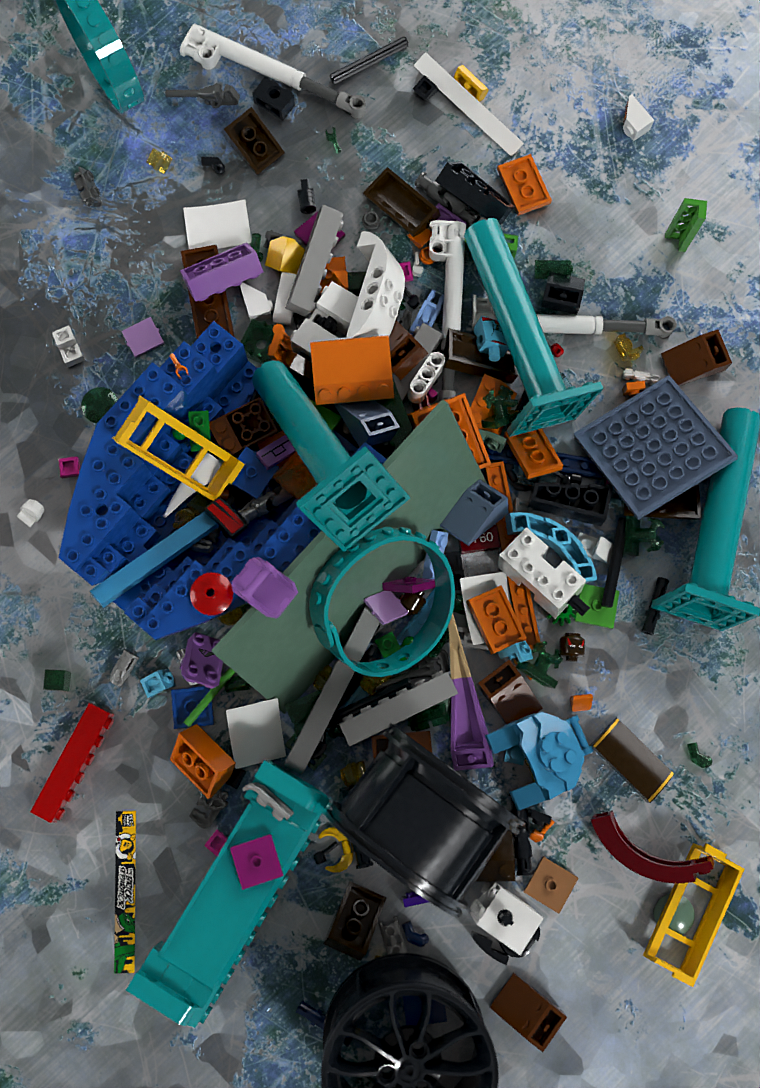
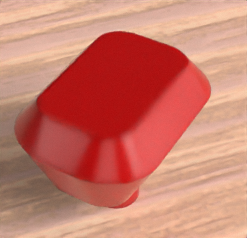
M558 343L550 347L552 354L556 358L564 353V349Z

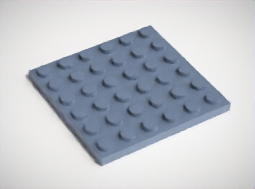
M669 375L573 433L574 438L638 520L738 459V455Z

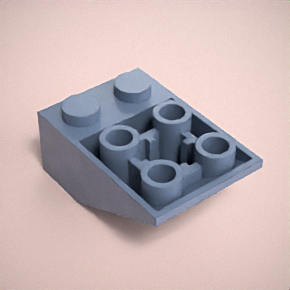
M375 400L334 404L359 448L364 442L373 446L390 441L400 428L391 411Z
M479 479L465 490L440 524V527L469 546L508 514V497Z

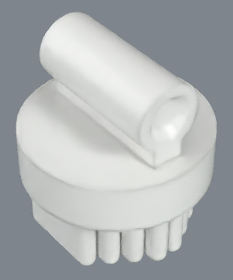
M29 499L21 506L17 517L31 527L34 522H38L42 517L44 508L36 500Z

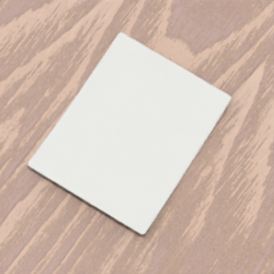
M245 199L223 204L183 208L189 249L216 244L218 249L252 242Z
M504 572L460 578L463 603L473 645L483 644L485 641L466 601L502 585L512 606L507 575Z
M278 698L226 710L236 769L262 763L264 760H274L286 756Z

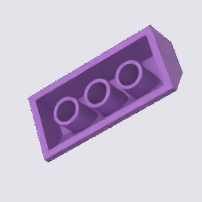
M246 242L182 269L180 273L195 301H204L212 294L224 292L228 287L239 286L243 283L242 281L257 278L259 274L263 273V269L256 251Z

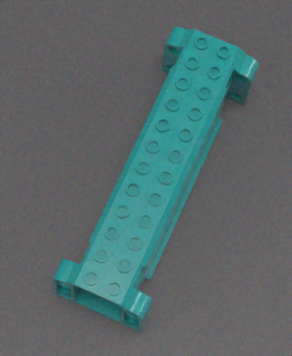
M271 760L263 761L252 783H261L266 786L294 814L288 820L285 817L282 821L277 820L272 815L274 809L268 804L266 807L260 805L256 800L258 793L253 790H247L244 797L250 800V803L167 941L163 942L161 940L152 948L143 965L126 988L127 992L182 1026L188 1025L196 1028L199 1022L204 1023L212 1010V1007L209 1005L211 1003L215 1004L224 990L221 987L222 983L226 985L235 971L232 968L233 964L237 966L246 952L243 947L245 945L249 946L257 933L254 930L255 927L258 926L260 928L268 915L265 912L266 908L269 907L271 909L279 896L276 891L278 888L282 890L290 877L286 874L289 869L292 871L295 869L300 860L298 857L299 852L302 851L304 853L311 841L308 838L311 832L313 834L316 833L322 823L319 821V818L322 814L325 815V812L331 807L329 802L331 798ZM271 834L284 876L242 890L230 847Z

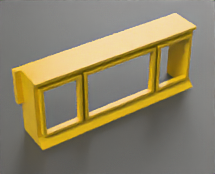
M140 395L137 404L115 437H112L121 446L212 501L220 497L228 483L232 484L245 465ZM146 412H149L157 417L158 420L141 446H138L130 441L129 438ZM165 423L202 446L185 473H182L147 451ZM209 451L224 462L208 486L205 487L192 479L191 476Z
M693 843L685 861L697 859L702 853L706 856L712 855L713 860L725 867L716 887L696 878L695 882H692L712 893L693 940L668 928L688 884L675 883L643 953L644 957L672 971V977L691 987H694L744 872V868L726 859L727 854L705 843L704 847ZM665 934L689 946L680 969L656 957Z

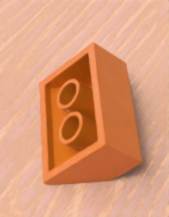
M486 374L482 378L470 408L478 429L500 435L517 393L503 381Z
M197 724L178 734L170 761L207 799L212 798L231 777L236 762Z

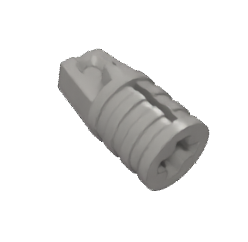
M124 649L112 670L109 681L121 687L130 675L139 657Z

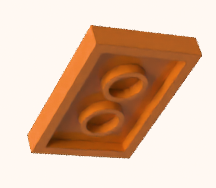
M531 154L497 167L509 198L515 206L514 209L517 216L551 204V197Z
M542 428L509 437L508 433L505 432L504 438L507 439L506 442L527 479L562 470L563 464Z
M502 585L466 601L491 655L526 639L525 633Z

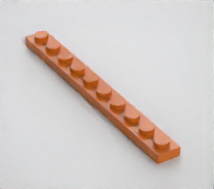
M504 461L491 463L492 465L485 467L487 483L508 497V514L513 513ZM505 517L496 523L501 552L518 536L507 534ZM507 576L512 607L526 636V639L522 641L526 640L531 649L541 648L530 589L523 583L518 586Z

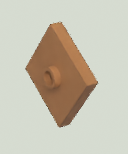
M543 856L523 892L559 914L579 878Z

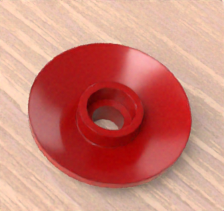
M211 572L199 576L194 581L190 590V599L195 609L200 613L213 616L221 614L228 609L232 603L234 593L230 581L225 576ZM209 589H213L215 592L211 597L207 596Z

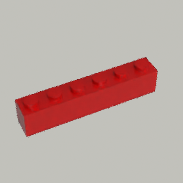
M88 704L30 813L50 823H55L57 820L60 821L66 811L64 809L65 805L73 799L75 795L74 789L77 783L80 784L82 782L86 766H90L95 757L93 755L94 751L102 745L106 729L109 730L114 722L113 713L96 704Z

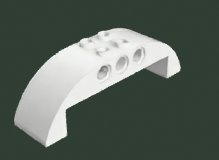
M361 232L357 244L358 249L369 261V266L347 335L344 338L327 339L326 341L390 336L405 289L404 271L383 241L370 232Z

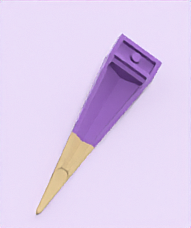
M452 613L448 625L451 680L458 694L451 697V756L455 771L493 767L492 752L485 738L488 731Z

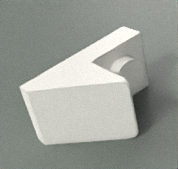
M581 532L578 534L577 539L584 546L583 548L588 557L607 564L610 563L613 548L611 542L602 536L597 539Z

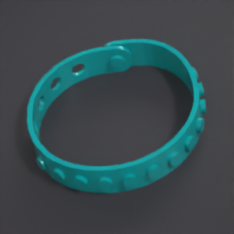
M55 0L83 59L116 110L122 114L143 103L144 95L135 70L98 0Z
M383 527L382 529L368 532L345 552L342 549L336 552L321 569L313 584L309 609L315 634L319 642L326 649H329L341 662L362 675L385 677L408 669L423 659L437 645L449 625L455 602V584L452 569L446 556L439 550L440 547L432 540L426 541L427 536L417 531L415 534H412L411 529L404 527L399 529ZM396 541L419 543L432 562L435 576L434 602L426 622L410 645H405L388 657L371 662L349 660L342 649L337 629L328 618L330 600L337 584L359 559L372 550ZM402 657H409L407 660L399 661Z

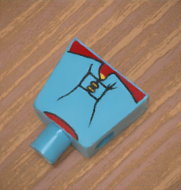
M481 316L474 326V333L477 336V348L479 352L489 354L490 361L496 362L508 351V346L498 321Z

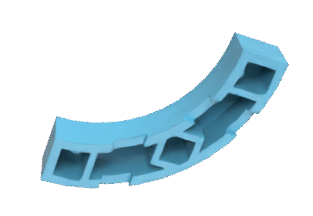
M516 512L505 516L508 535H519L527 527L546 545L551 547L560 556L562 561L568 563L586 579V583L597 580L591 558L588 557L582 543L567 528L550 518L533 515L532 513Z

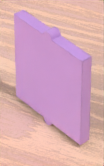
M151 317L122 331L127 341L126 345L130 347L135 358L164 344L159 334L160 330L156 328Z
M382 591L364 599L365 604L372 611L371 614L375 615L382 625L408 614V611L400 603L401 600L397 599L392 591Z

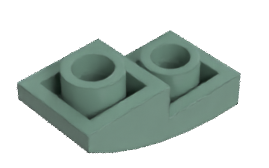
M479 429L483 443L491 450L501 453L507 439L493 432Z

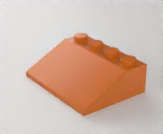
M389 335L310 342L316 405L394 398Z
M465 393L444 400L448 402L479 468L482 469L492 465ZM439 402L407 414L413 430Z

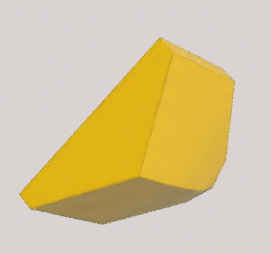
M282 236L271 240L265 266L281 272L297 274L305 249L295 239Z

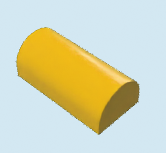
M464 65L457 68L453 78L481 102L486 97L489 89Z

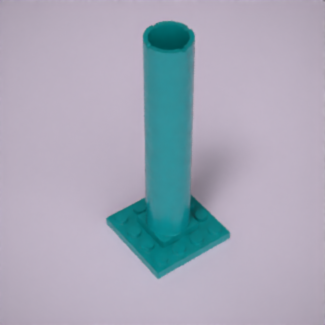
M488 218L487 220L483 219L472 224L465 231L464 238L529 399L527 405L523 407V410L506 430L508 436L512 437L576 420L604 389L602 383L587 382L581 387L571 386L566 389L499 221L495 218Z
M272 360L263 363L261 367L256 369L252 377L254 388L318 484L298 500L296 505L345 552L411 497L366 446L350 457L286 365L280 361Z
M736 407L730 408L723 413L719 434L738 455V459L710 476L689 583L653 600L651 608L719 631H724L760 616V608L754 606V603L741 602L736 600L734 596L729 595L760 433V414L758 412Z

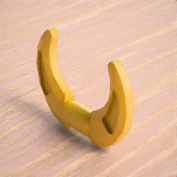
M329 827L320 833L319 839L325 836H333L339 842L341 841L344 855H342L338 864L325 867L329 872L338 873L349 867L353 861L354 852L351 853L349 840L335 827Z

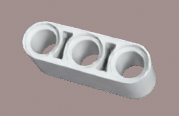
M282 272L273 313V323L292 325L294 312L285 309L297 274Z
M432 352L412 380L407 394L409 401L412 403L422 402L441 374L445 362V357L442 353Z

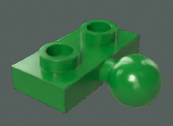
M209 411L188 412L189 428L211 441ZM174 428L172 429V435L175 439L183 440L186 438L185 435ZM190 439L191 451H199L202 446Z
M391 631L375 640L385 658L405 645H410L414 637L408 636L404 638L402 644L399 645L394 633ZM402 657L399 659V661L407 660L406 657Z

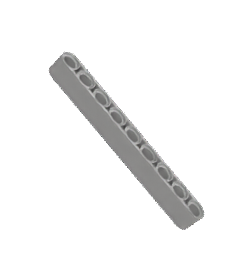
M366 606L343 648L347 658L360 662L380 623ZM337 659L284 763V766L301 775L306 769L355 672L339 659Z

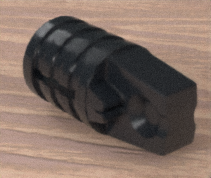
M301 179L302 190H297L300 212L311 214L316 211L313 188L309 189L308 179Z

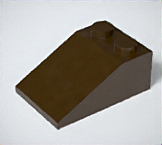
M252 107L221 131L232 148L257 175L285 153Z
M507 831L502 837V843L475 882L515 881L512 831Z
M349 881L323 944L361 961L367 953L386 897Z

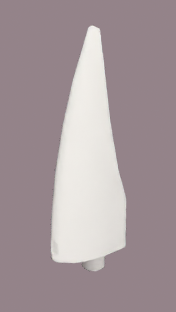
M207 452L191 478L204 486L207 485L224 461L220 458L217 460ZM181 482L165 511L164 518L195 493L196 490Z

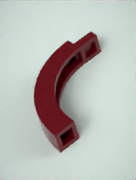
M613 810L594 814L591 818L597 836L610 854L622 865L643 877L665 883H690L696 881V873H699V875L708 874L714 868L712 855L686 861H672L644 852L623 833L616 821Z

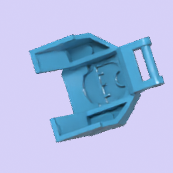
M538 712L515 720L485 735L492 754L519 745L531 768L535 782L509 792L517 811L546 800H551L576 786L582 772L584 756L593 752V748L589 746L578 722L580 719L577 714L562 720L556 716Z

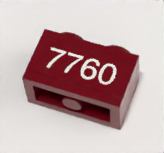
M497 524L493 525L469 546L458 539L461 555L498 551L500 544Z

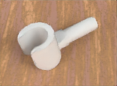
M415 252L412 274L421 278L424 267L419 266V252Z

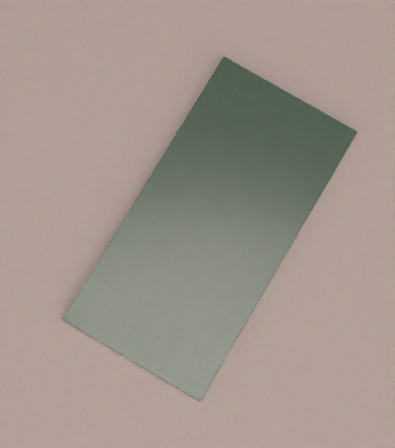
M443 399L382 464L411 498L372 530L382 529L383 527L395 529L404 527L411 529L412 534H415L417 531L427 536L426 541L429 542L432 530L448 532L440 527V524L465 490L479 479L487 484L448 402ZM322 530L282 573L295 583L298 594L278 618L266 617L251 606L211 650L267 700L278 698L279 710L284 714L335 659V656L329 649H326L319 642L315 634L309 609L312 587L318 574L333 555L340 550ZM396 541L384 544L359 559L341 578L330 600L328 618L337 629L342 649L364 607H368L364 599L384 591L382 583L408 577L424 560L426 551L419 543Z

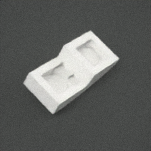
M69 325L52 332L67 368L85 361Z

